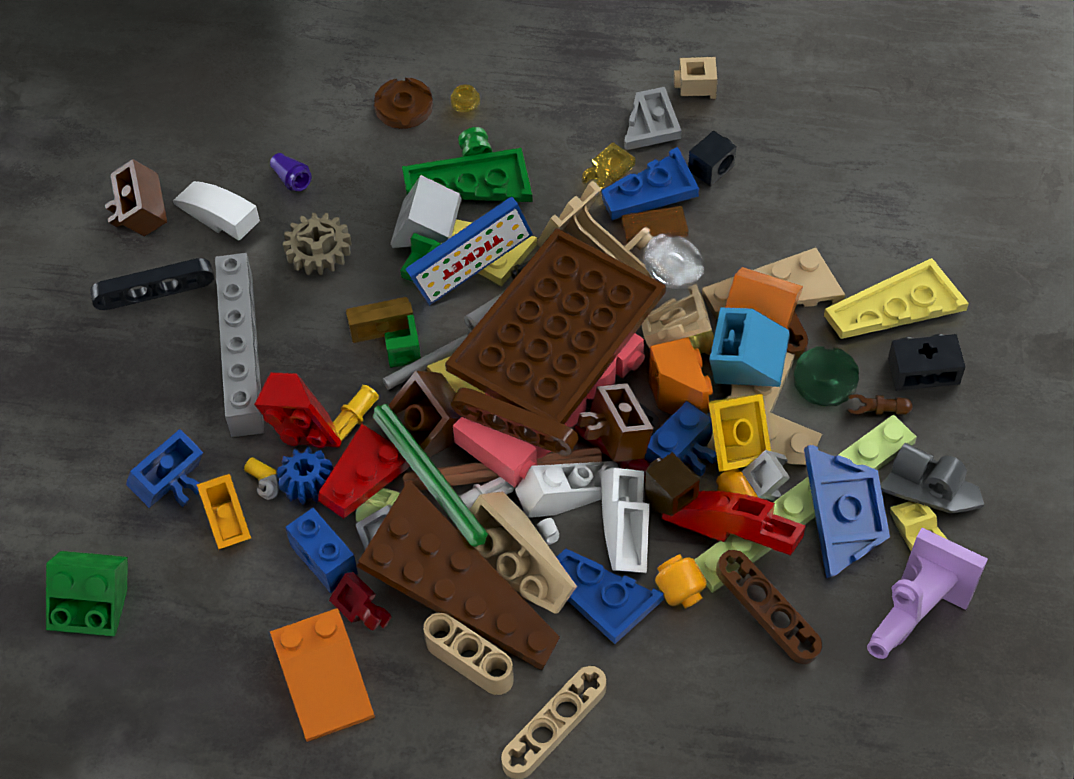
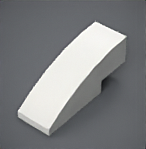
M192 182L173 200L174 205L215 232L219 233L223 230L238 241L260 221L256 205L226 189L204 182Z
M621 468L602 470V515L607 550L613 571L647 573L649 504L643 503L644 471Z

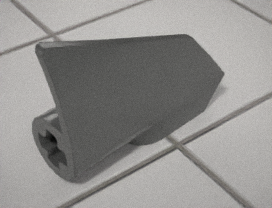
M904 443L894 461L891 473L880 484L882 492L951 514L978 509L984 506L979 487L965 481L967 469L960 460L952 456H943L937 462L934 460L933 455L908 443Z

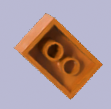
M338 608L270 631L306 742L375 718Z

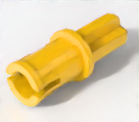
M362 385L348 405L343 404L341 407L342 412L333 421L341 441L346 438L356 424L360 425L364 421L362 417L375 401L379 399L377 392L368 385Z

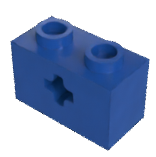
M314 508L285 527L292 549L330 593L336 589L345 573L354 572L356 575L358 574L354 554Z

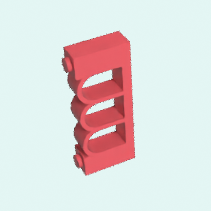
M634 333L564 425L573 427L577 424L580 413L586 412L587 399H594L597 386L614 385L616 374L623 378L630 370L635 371L639 368L645 358L643 354L644 339ZM461 417L453 425L454 443L514 488L522 479H525L531 466H537V459L551 452L464 417Z

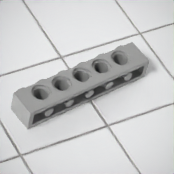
M247 253L216 256L215 266L225 418L231 438L264 433L263 415L254 405L261 392L253 279Z

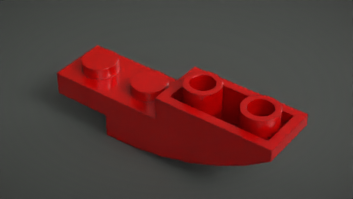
M699 491L698 498L673 516L662 513L663 520L710 538L725 542L730 534H734L745 540L753 541L790 556L804 537L806 525L773 514L774 502L724 491Z

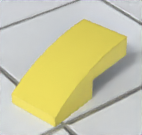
M912 501L890 507L891 516L910 551H912L921 528L947 539L937 527V516L930 507Z

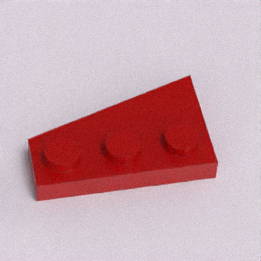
M361 424L320 489L318 502L344 519L408 469L410 465L393 443L364 424Z

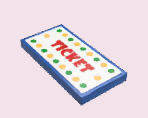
M510 197L408 266L405 270L430 306L531 237L533 233L518 203L513 197Z

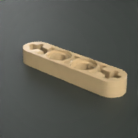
M587 666L580 669L504 748L501 762L503 771L508 777L512 779L528 777L603 698L606 693L607 679L601 669L595 666ZM594 679L597 680V689L589 687L583 693V701L585 702L583 703L579 694L584 690V680L588 682ZM562 702H571L576 706L577 711L571 717H562L557 713L556 708ZM539 727H546L552 731L553 736L546 743H538L533 739L532 733ZM523 742H527L531 749L524 756L525 765L516 764L514 767L511 766V756L521 757L526 751V744Z

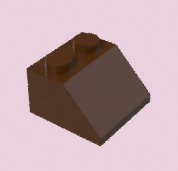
M415 371L390 402L389 407L430 458L455 444L453 425L462 416L458 415L451 407V402L456 392L442 373Z

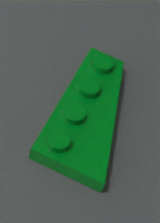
M522 148L402 166L406 194L409 193L420 175L459 193L462 198L461 200L505 201L513 197L517 202H533Z

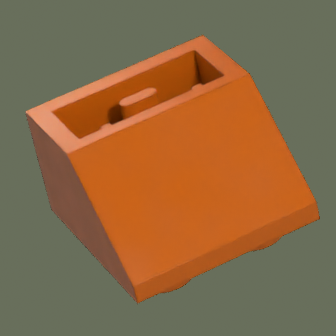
M689 337L650 346L649 384L658 409L671 415L686 401L706 415L710 413L709 395L713 394L711 380L708 375L703 376L700 351L698 348L693 349Z

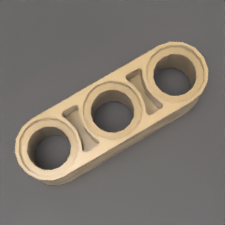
M435 613L426 619L423 630L426 646L431 654L488 693L502 695L511 689L514 681L513 663L505 652L445 613ZM439 631H445L448 633V635L443 638L433 637V635ZM467 650H473L477 652L474 656L469 658L461 656V654ZM495 669L505 671V674L500 677L489 675Z

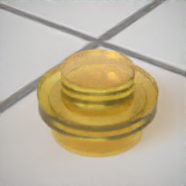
M468 84L456 87L451 95V105L459 112H471L480 104L479 93L473 86Z

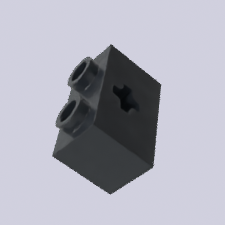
M935 334L930 337H904L899 340H892L888 361L896 391L960 385L965 370V363L957 334Z

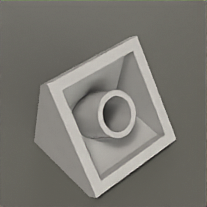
M420 175L403 200L391 240L392 248L411 246L410 238L413 233L440 243L451 238L462 199L461 195Z

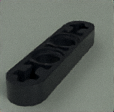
M196 258L95 283L90 289L92 304L98 310H111L202 288L212 283L214 273L209 260ZM166 279H174L169 282H162ZM143 286V287L140 288V289H135V290H132V289H131V288H134V287Z

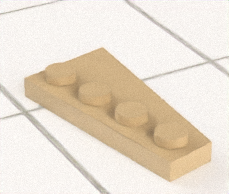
M817 248L754 269V271L803 286L797 304H803L804 307L816 306L818 302L832 300V303H838L845 298V293ZM734 277L702 288V297L715 319H718L720 307L725 308Z

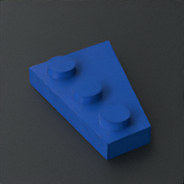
M678 146L669 151V156L661 161L655 159L648 163L647 169L642 172L629 174L601 190L602 200L611 220L699 196V187Z
M565 549L556 556L577 586L567 601L614 644L664 600L663 592L654 588L651 591L636 584V580L624 575L621 577L603 568V565L573 551Z

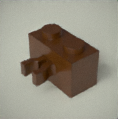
M132 159L110 174L115 200L105 204L106 209L114 213L108 217V223L115 227L122 224L144 237L167 223L158 173Z
M628 383L597 386L590 412L580 413L577 422L579 427L587 426L584 435L586 440L601 438L613 462L644 459L653 432L651 423Z

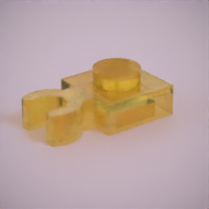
M612 142L592 160V167L583 172L582 183L586 184L589 180L595 179L597 180L595 183L603 190L607 179L615 183L635 166V157Z

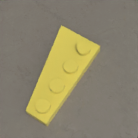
M931 258L825 308L824 317L838 336L844 339L967 311L969 303Z

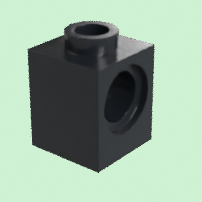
M713 130L689 151L688 168L691 173L709 186H712L735 166L737 146L730 139L721 136Z

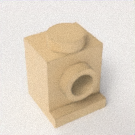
M715 57L680 58L679 70H674V88H680L681 96L710 95V99H716L717 68Z

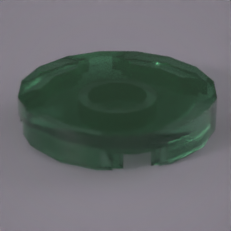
M819 346L805 351L798 358L793 374L794 384L800 395L810 403L823 407L837 406L849 400L848 395L855 394L859 383V368L852 356L842 349L833 347L832 350L825 349V346Z

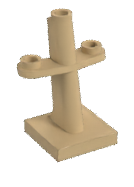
M594 181L588 184L580 199L575 196L567 203L559 218L556 215L550 218L536 242L541 247L554 230L558 228L653 279L657 277L653 271L631 253L635 247L642 250L652 240L653 236L650 234L651 230L644 227L624 247L589 214L590 207L601 191V188Z

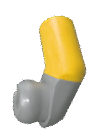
M251 457L246 462L244 471L258 479L259 488L256 489L260 497L267 500L273 499L280 491L277 470Z

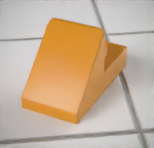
M230 473L197 484L218 550L251 539Z

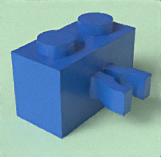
M686 401L651 436L644 459L652 463L657 458L663 459L673 452L685 465L689 463L693 472L701 477L705 473L706 466L700 463L697 457L699 459H706L711 464L717 461L716 452L711 448L705 447L711 439V418Z
M179 429L130 471L126 485L148 508L153 506L170 490L173 491L176 501L184 507L188 504L189 498L183 494V487L191 489L196 495L199 494L197 487L199 482L187 477V475L199 465L203 452Z

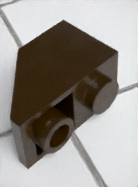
M673 452L663 459L657 458L646 470L645 503L649 504V510L673 516L698 498L700 479Z

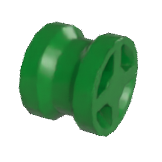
M468 128L458 137L459 146L463 150V157L492 152L491 145L488 143L487 132L483 128Z

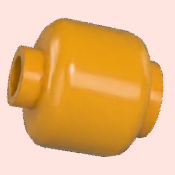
M679 554L657 568L659 573L655 577V583L659 590L664 593V598L670 606L682 604L687 609L703 599L700 592L706 588L707 581L693 558H683Z

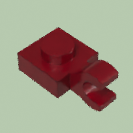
M354 572L344 574L329 598V601L351 623L362 620L365 626L372 631L378 625L386 628L392 618L387 610L372 603L376 593Z

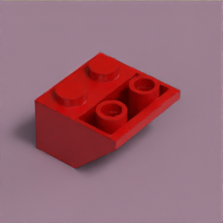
M270 372L254 405L261 412L264 420L280 435V439L290 446L311 445L317 448H339L342 441L328 412L298 374Z

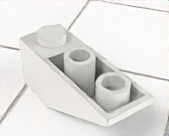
M613 461L531 466L525 479L521 480L515 491L527 517L555 516L601 500L602 470L619 467Z

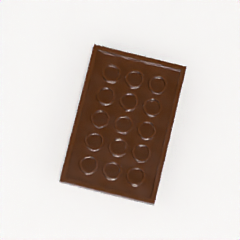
M556 228L445 363L446 371L493 398L565 424L664 296L666 285Z

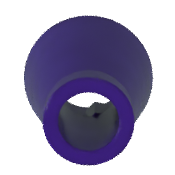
M282 153L275 154L270 160V167L275 170L287 189L302 191L309 186L312 174L306 164L291 159Z

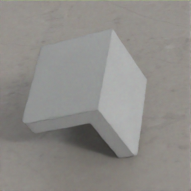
M765 450L741 471L757 496L771 501H775L782 496L778 488L790 478L783 468V465L788 461L785 455Z

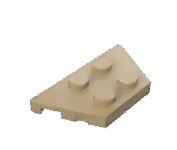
M697 284L688 288L690 296L677 302L675 298H671L659 308L652 310L642 323L643 336L649 348L653 345L686 338L712 329L703 297Z

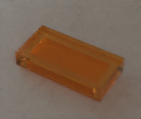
M682 206L621 215V223L627 244L644 227L651 230L650 234L653 238L650 242L688 237L689 230Z

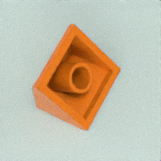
M742 267L734 276L725 308L754 309L788 329L803 286Z

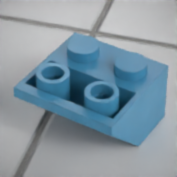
M720 307L709 359L715 384L780 387L790 336L789 330L754 309Z

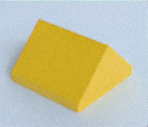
M763 394L710 401L709 408L719 472L748 466L765 450L771 451Z

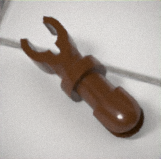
M859 394L847 396L849 399L858 398L861 403H865L864 406H860L857 410L850 408L846 410L853 414H861L865 411H874L875 415H883V412L908 414L913 408L912 402L907 398L895 397V399H884L883 395H876L875 398H865V396Z

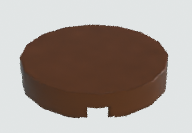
M405 78V80L401 81L397 79L389 80L375 93L374 108L377 117L390 127L399 129L416 127L426 121L432 113L433 98L430 88L422 81L414 78Z

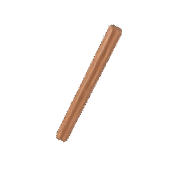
M599 447L576 449L568 456L553 452L537 459V465L602 462V454ZM481 462L437 468L451 486L492 481L500 477ZM414 471L403 474L404 486L410 480L419 490H427V487Z

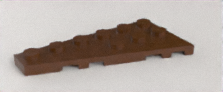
M408 480L359 559L356 567L432 610L451 616L482 638L542 671L560 636L491 564L469 544L466 538L419 489Z

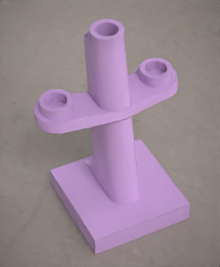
M921 528L913 545L902 579L892 586L894 607L872 634L871 640L867 645L869 653L879 659L886 658L893 648L901 645L907 639L918 622L941 599L966 610L988 559L929 530Z

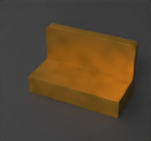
M402 297L347 309L346 315L353 343L381 338L387 332L409 329L407 315H413V310L408 298Z

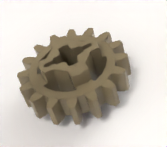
M312 213L309 220L301 216V223L298 225L292 222L290 224L292 232L287 231L284 233L285 241L283 242V247L288 263L294 262V267L297 271L305 267L307 275H310L313 269L317 270L319 275H323L324 268H328L333 272L335 271L334 264L344 265V256H350L351 254L350 246L352 242L350 234H348L347 225H341L340 218L338 217L329 220L328 213H325L322 218H317V214Z

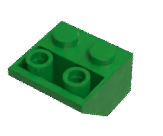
M68 551L58 552L46 563V630L115 636L127 593L128 557Z

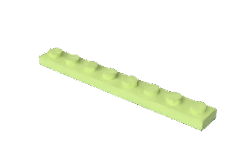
M893 414L838 455L850 459L856 465L863 464L879 470L896 458L904 443L915 444L917 436ZM809 477L774 501L773 514L803 525L815 518ZM730 534L725 542L719 541L694 560L707 581L706 586L713 593L724 585L716 574L717 562L724 552L728 550L741 551L754 563L772 548ZM727 561L726 571L729 573L736 571L738 573L740 565L737 562L730 564Z

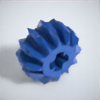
M308 446L304 453H299L294 448L293 457L283 456V466L277 467L279 489L282 492H286L290 502L299 498V502L304 505L308 498H312L317 503L319 491L333 470L332 462L329 459H325V455L321 450L313 454L312 449Z

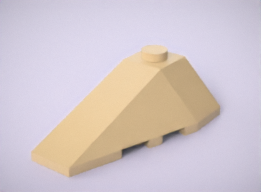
M503 491L479 495L470 511L486 530L488 536L483 545L474 548L515 591L521 594V597L554 614L559 613L577 587L527 515Z

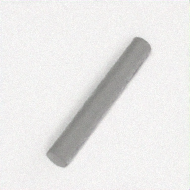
M465 334L383 378L385 387L390 390L407 381L415 371H425L428 365L452 356L468 335Z

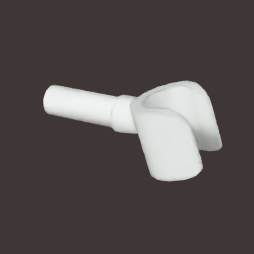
M552 518L544 519L538 523L537 530L547 545L558 541L559 532Z

